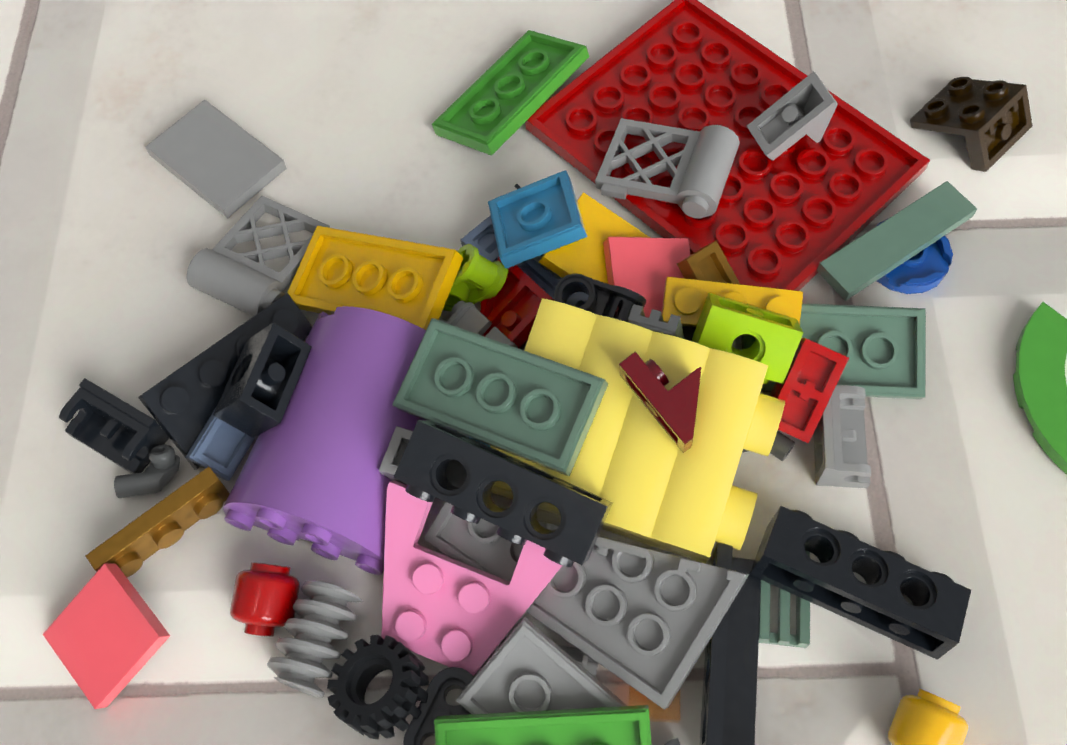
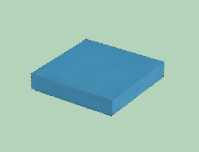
M566 170L488 201L499 257L505 268L587 237L572 182Z

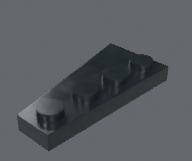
M288 293L138 397L184 457L188 454L217 407L249 338L273 322L303 341L309 335L312 325ZM186 458L194 470L199 469V465Z

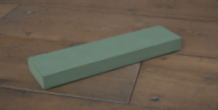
M946 181L820 262L817 272L847 301L971 219L977 208L952 184Z

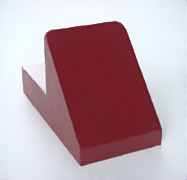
M634 352L619 364L620 376L683 453L691 448L693 442L701 367L697 368L668 391L664 386L669 383V380L661 368L652 359L644 363L640 356Z

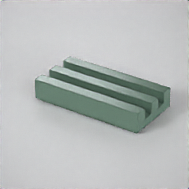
M761 580L759 643L807 648L810 645V602L796 596V635H790V593L779 588L778 633L770 632L771 584Z

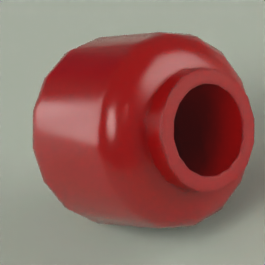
M251 562L250 570H243L237 574L230 615L234 620L246 623L244 633L273 637L275 627H284L288 619L295 618L296 612L293 609V605L298 600L300 582L295 576L290 575L291 567Z

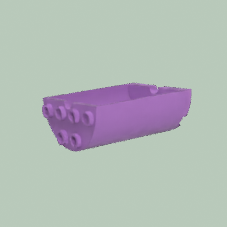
M342 306L337 307L332 315L321 312L305 341L312 348L281 423L258 436L225 502L223 511L226 516L224 520L230 525L245 531H251L253 526L267 530L269 537L286 545L293 546L295 541H299V539L310 541L313 543L311 550L324 558L338 560L339 555L356 560L355 565L368 573L382 575L384 571L387 486L393 480L382 475L379 469L396 426L413 431L418 420H425L399 410L392 404L426 330L398 317L366 308Z

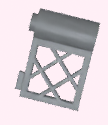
M621 118L596 177V188L601 189V195L619 199H626L628 194L678 204L686 215L692 218L711 216L717 210L740 144L739 138L734 131L721 125L706 126L699 132ZM627 134L643 136L647 141L630 150L624 144ZM671 142L686 144L684 150L670 157L661 148ZM654 151L660 161L642 169L635 159ZM626 163L634 171V174L623 179L610 177L612 170ZM666 170L673 177L670 188L653 185L649 178Z
M261 196L212 250L205 248L194 256L188 267L187 282L191 287L255 316L285 295L283 291L294 279L312 238L311 236L308 240L291 243L288 233L301 230L314 233L317 226L328 228L330 226ZM265 212L280 218L281 223L256 228V222ZM284 234L285 245L261 249L259 239ZM252 240L255 241L257 249L241 254L231 251L237 243ZM289 256L290 262L280 273L266 267L264 263L265 260Z

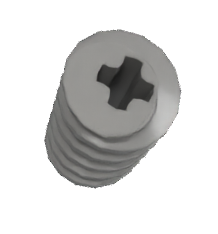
M311 580L305 581L301 588L303 594L309 599L296 600L293 605L294 611L301 618L288 619L284 625L285 629L294 638H279L276 643L278 650L286 657H271L267 666L277 675L274 679L303 693L323 698L325 693L314 683L315 678L332 677L333 673L322 664L323 659L340 658L341 653L330 643L332 639H348L349 634L338 624L340 620L355 621L357 615L346 607L348 602L363 601L355 594L334 584Z

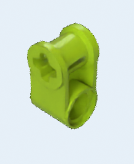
M471 244L464 245L457 250L464 259L443 310L451 312L453 306L459 301L475 304L484 299L494 297L502 289L507 278L508 269L500 261L491 262L481 256L478 248Z

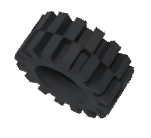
M371 635L370 644L362 638L354 642L357 648L355 653L347 648L341 654L347 660L343 666L337 663L334 664L331 671L338 676V679L328 680L327 689L334 693L328 697V702L331 707L336 709L333 713L337 718L363 736L365 734L370 739H379V734L388 739L395 736L393 726H396L402 732L410 727L406 721V717L409 714L416 719L419 717L422 711L415 705L417 701H427L428 693L421 686L429 685V678L423 672L426 669L423 663L400 641L398 642L393 637L387 635L385 639L379 635ZM391 670L393 676L388 691L378 701L366 704L365 692L371 680L380 672Z

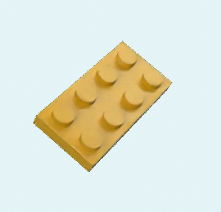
M317 226L287 293L301 310L319 314L325 312L328 315H332L337 307H360L398 317L427 330L432 318L439 320L464 258L455 249Z

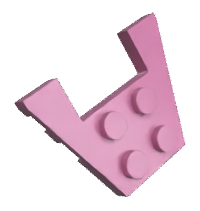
M395 480L390 481L386 494L381 637L385 639L386 635L393 637L414 653L450 668H462L474 676L560 570L562 565L549 560L543 555L546 548L527 540L521 551L512 579L509 582L420 546L418 541L433 502H427L410 495L405 491L406 484Z

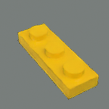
M667 277L665 280L662 316L663 321L668 323L670 315L673 314L681 317L682 326L697 327L708 293H712L795 318L800 325L802 291Z

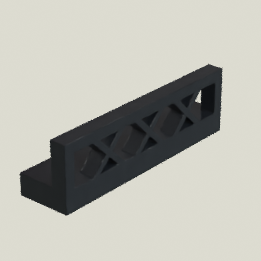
M723 543L717 544L710 565L750 574L755 560L732 557L733 546ZM752 575L747 577L705 647L699 745H755L761 580Z

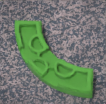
M1042 302L1027 321L1016 345V367L1013 374L1014 389L1019 408L1024 409L1028 421L1034 429L1033 437L1047 456L1067 474V384L1065 377L1067 319Z

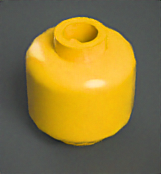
M919 689L917 696L906 695L900 700L888 731V739L892 745H963L968 731V724L962 716L958 715L961 709L960 706Z

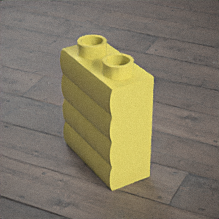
M542 298L524 351L603 378L608 383L607 389L570 476L493 446L490 447L613 502L602 530L702 563H706L709 560L715 542L733 546L734 549L741 550L758 493L733 486L732 483L743 449L769 456L785 406L784 400L760 393L768 365L733 353L711 349L686 339L654 332L629 322L597 315L565 303ZM634 352L640 356L644 363L652 359L661 368L669 380V383L664 386L668 391L697 368L701 367L693 442L691 448L683 453L620 376L619 364ZM496 481L491 489V493L513 500V492L510 486L503 481ZM543 502L538 507L539 509L560 515L558 508L551 503Z

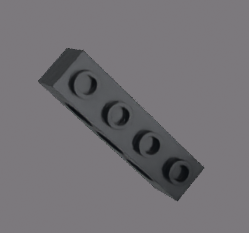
M432 420L417 421L393 477L407 484L405 491L410 495L427 502H433L435 497L453 505L451 513L455 516L476 524L479 523L480 519H484L499 526L497 534L502 538L519 545H525L526 541L529 540L546 548L543 554L546 558L566 567H572L574 562L583 565L589 559L613 502ZM453 459L459 461L466 470V480L460 488L453 486L446 476L447 466ZM496 481H503L512 489L513 501L508 509L498 507L492 500L491 489ZM543 502L555 505L560 512L561 522L555 530L542 527L537 520V509Z
M780 506L766 527L749 574L937 660L959 643L971 594V589L955 583L949 576L943 573L930 572L906 561L898 553L880 550L860 541L857 536L850 532L835 530L813 520L805 512L790 510L783 506ZM806 551H809L812 554H814L819 559L820 563L812 560L807 555ZM853 572L861 575L866 581V584L859 581L855 577ZM902 594L906 595L912 601L913 605L908 603L903 598Z

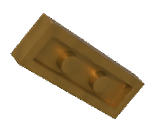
M208 466L93 549L85 557L96 572L104 563L117 564L124 575L129 577L136 573L142 567L143 561L160 549L168 548L178 542L183 536L184 531L200 519H206L216 514L222 508L230 493Z

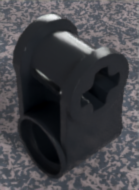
M576 273L566 275L560 279L554 292L555 301L565 304L573 293L584 292L589 295L588 300L578 308L629 322L628 318L633 304L643 306L644 308L647 302L643 296L632 290L609 285Z

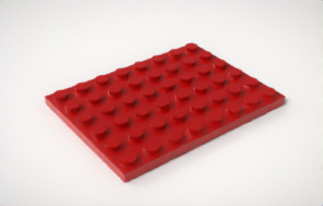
M674 0L540 106L525 122L526 129L595 184L596 177L621 118L699 132L704 127L710 125H721L734 131L739 138L740 144L717 210L713 215L703 218H692L686 215L678 204L627 194L626 199L612 198L661 237L688 238L690 254L717 241L740 285L800 291L818 273L817 269L820 262L847 246L926 170L930 159L832 92L830 94L838 105L821 141L816 143L808 135H805L773 161L769 159L747 128V125L799 84L807 75L698 0ZM627 134L624 140L628 150L647 142L643 136ZM671 142L661 148L670 157L684 150L686 144ZM654 151L635 159L642 169L660 161ZM626 163L612 170L610 177L623 179L634 174V171ZM666 170L649 178L653 185L670 188L673 177Z

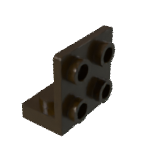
M958 77L951 80L910 119L911 127L915 129L965 136L971 169L987 172L1033 126L1026 85L1007 83L1003 80H976L970 77Z

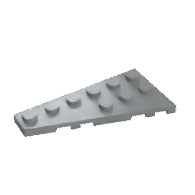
M445 502L425 535L424 540L452 559L510 582L524 545H519L502 538L497 534L499 526L484 519H480L479 523L476 524L455 516L451 513L453 505ZM538 520L540 525L546 529L555 530L559 527L558 525ZM598 536L589 559L583 565L574 562L572 567L562 566L526 612L665 710L671 705L749 574Z

